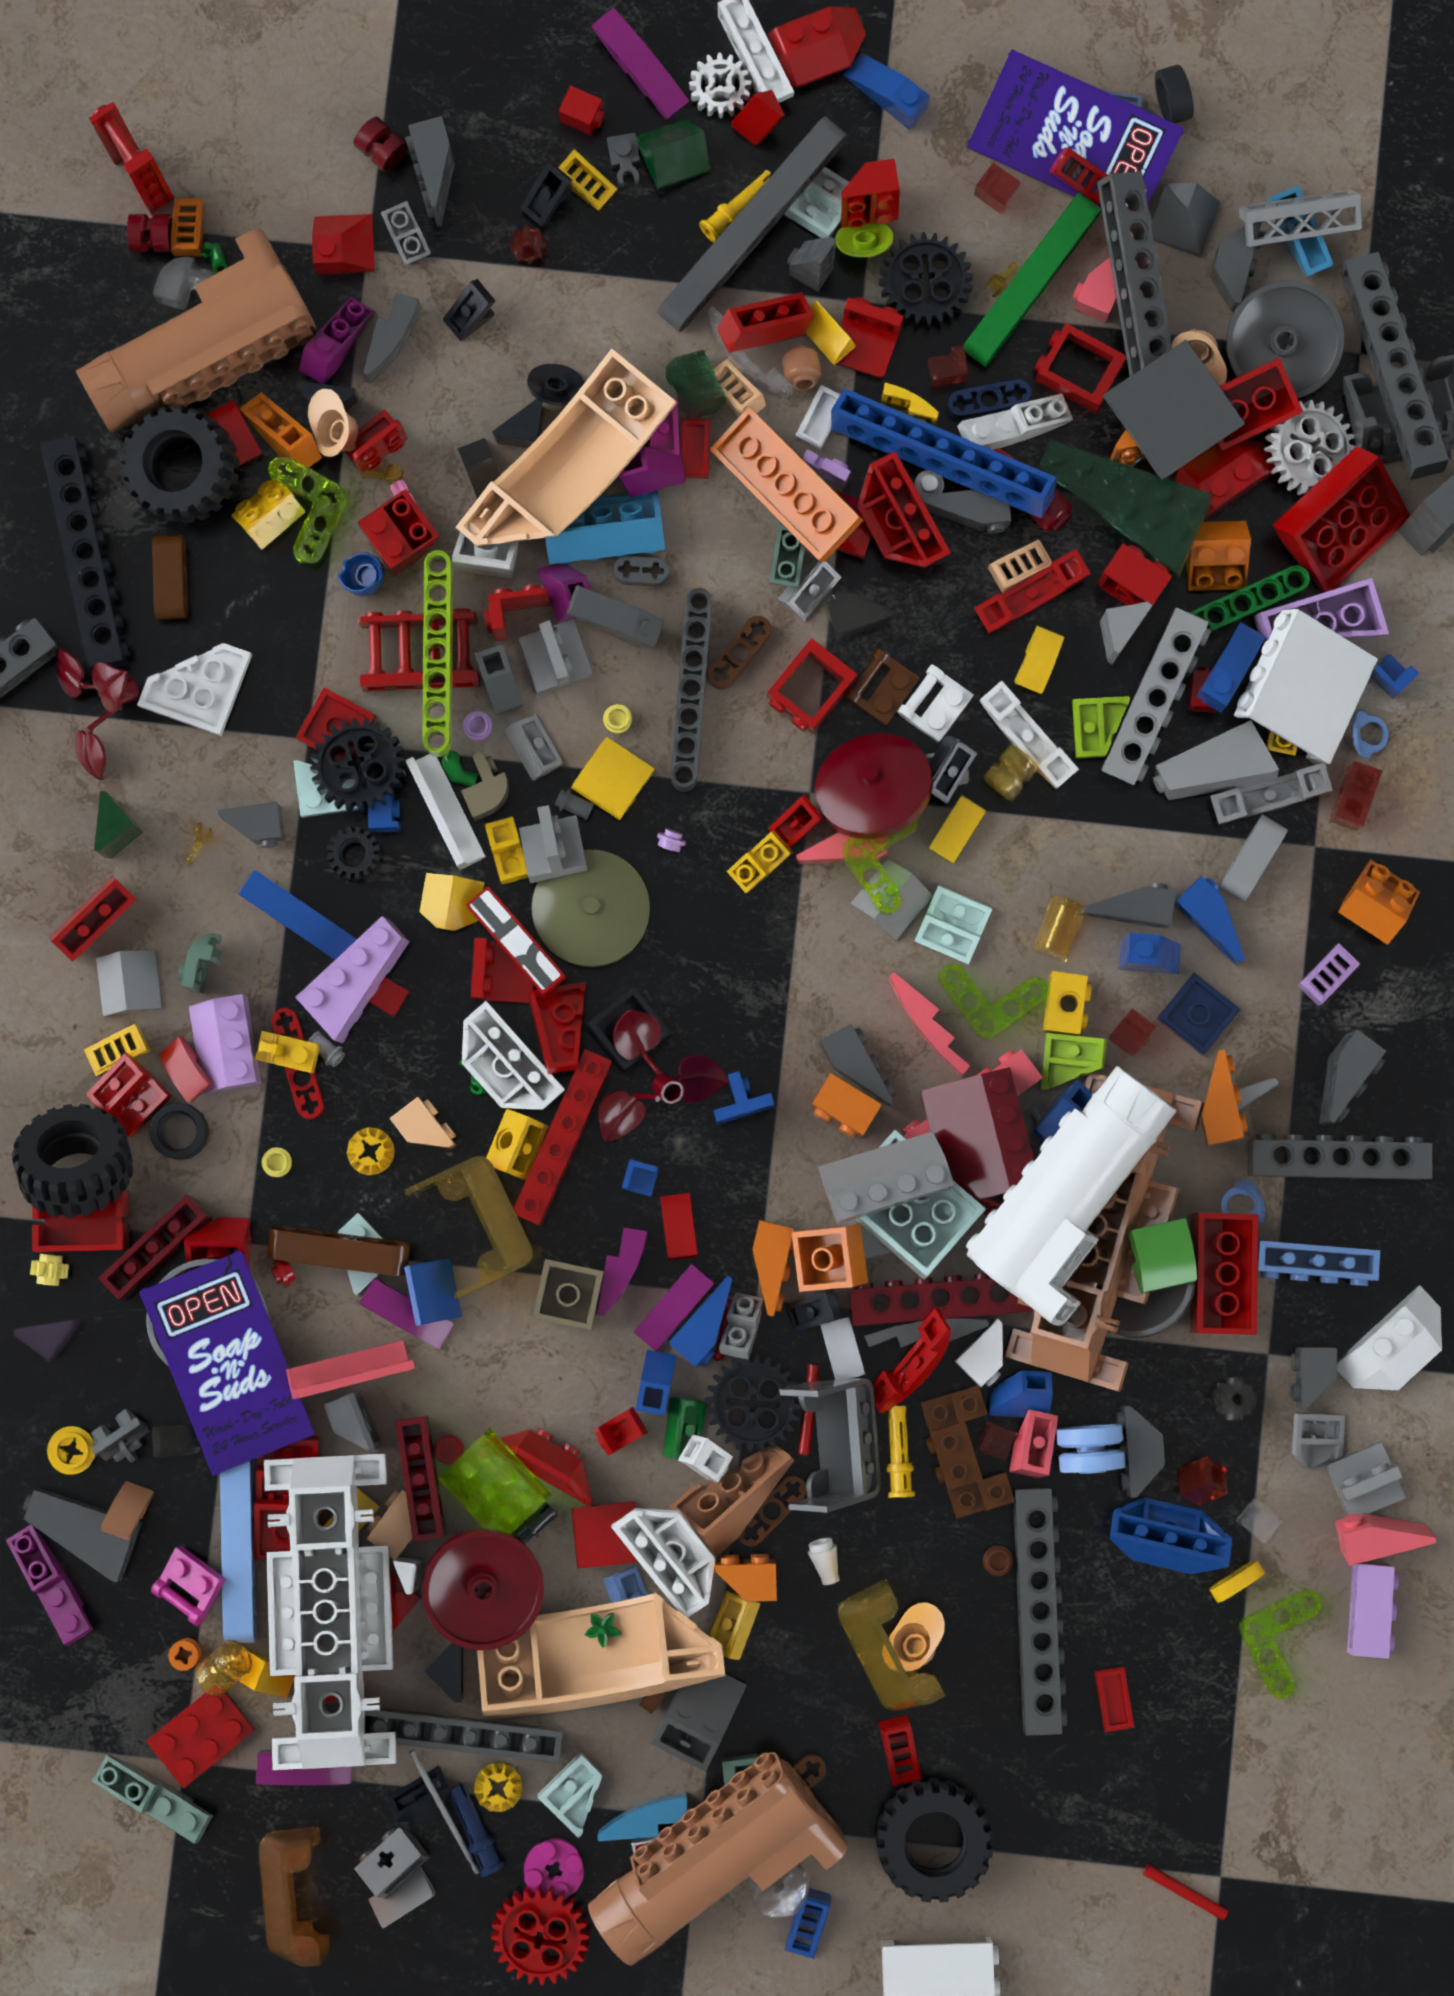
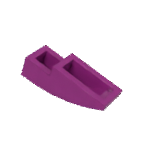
M624 1228L619 1257L607 1255L597 1315L604 1316L628 1287L642 1257L648 1231Z
M691 1264L636 1328L634 1333L657 1351L714 1283Z
M378 1278L373 1279L359 1303L378 1316L437 1349H440L455 1324L450 1320L416 1326L410 1297Z
M260 1750L257 1755L256 1784L340 1785L351 1784L352 1766L273 1770L272 1750Z

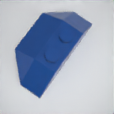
M1143 1497L1122 1508H1117L1113 1512L1109 1539L1133 1561L1187 1574L1227 1568L1230 1564L1232 1537L1224 1533L1218 1524L1204 1511Z

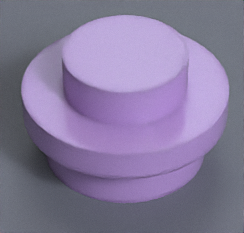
M481 711L469 713L463 721L464 733L468 738L476 741L487 738L492 731L490 717Z
M666 829L665 833L658 832L657 835L659 838L657 845L674 852H680L681 847L685 846L686 841L681 839L682 833L671 829Z

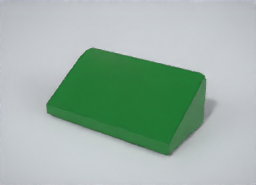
M677 1397L670 1398L662 1451L663 1457L679 1459L692 1434L702 1437L707 1402Z

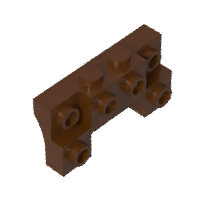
M979 1385L920 1402L931 1437L925 1439L930 1456L936 1455L940 1467L934 1468L939 1485L945 1484L955 1518H961L1015 1502L1006 1472L982 1478L965 1421L988 1415Z

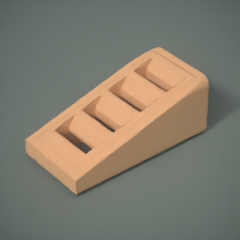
M728 359L724 360L705 376L708 383L738 417L748 407L752 408L756 413L765 408L766 403L763 394ZM730 372L731 376L720 384L718 381ZM736 381L738 382V384H736L732 389H730L729 391L726 390ZM745 390L746 392L736 400L735 397Z
M1036 540L989 564L988 569L999 589L1004 593L1049 567L1052 561L1040 540ZM1036 550L1043 562L1042 564L1038 565L1031 551ZM1024 555L1032 566L1029 570L1021 559ZM1015 560L1022 571L1019 575L1011 563ZM1006 566L1013 578L1008 580L1002 567Z

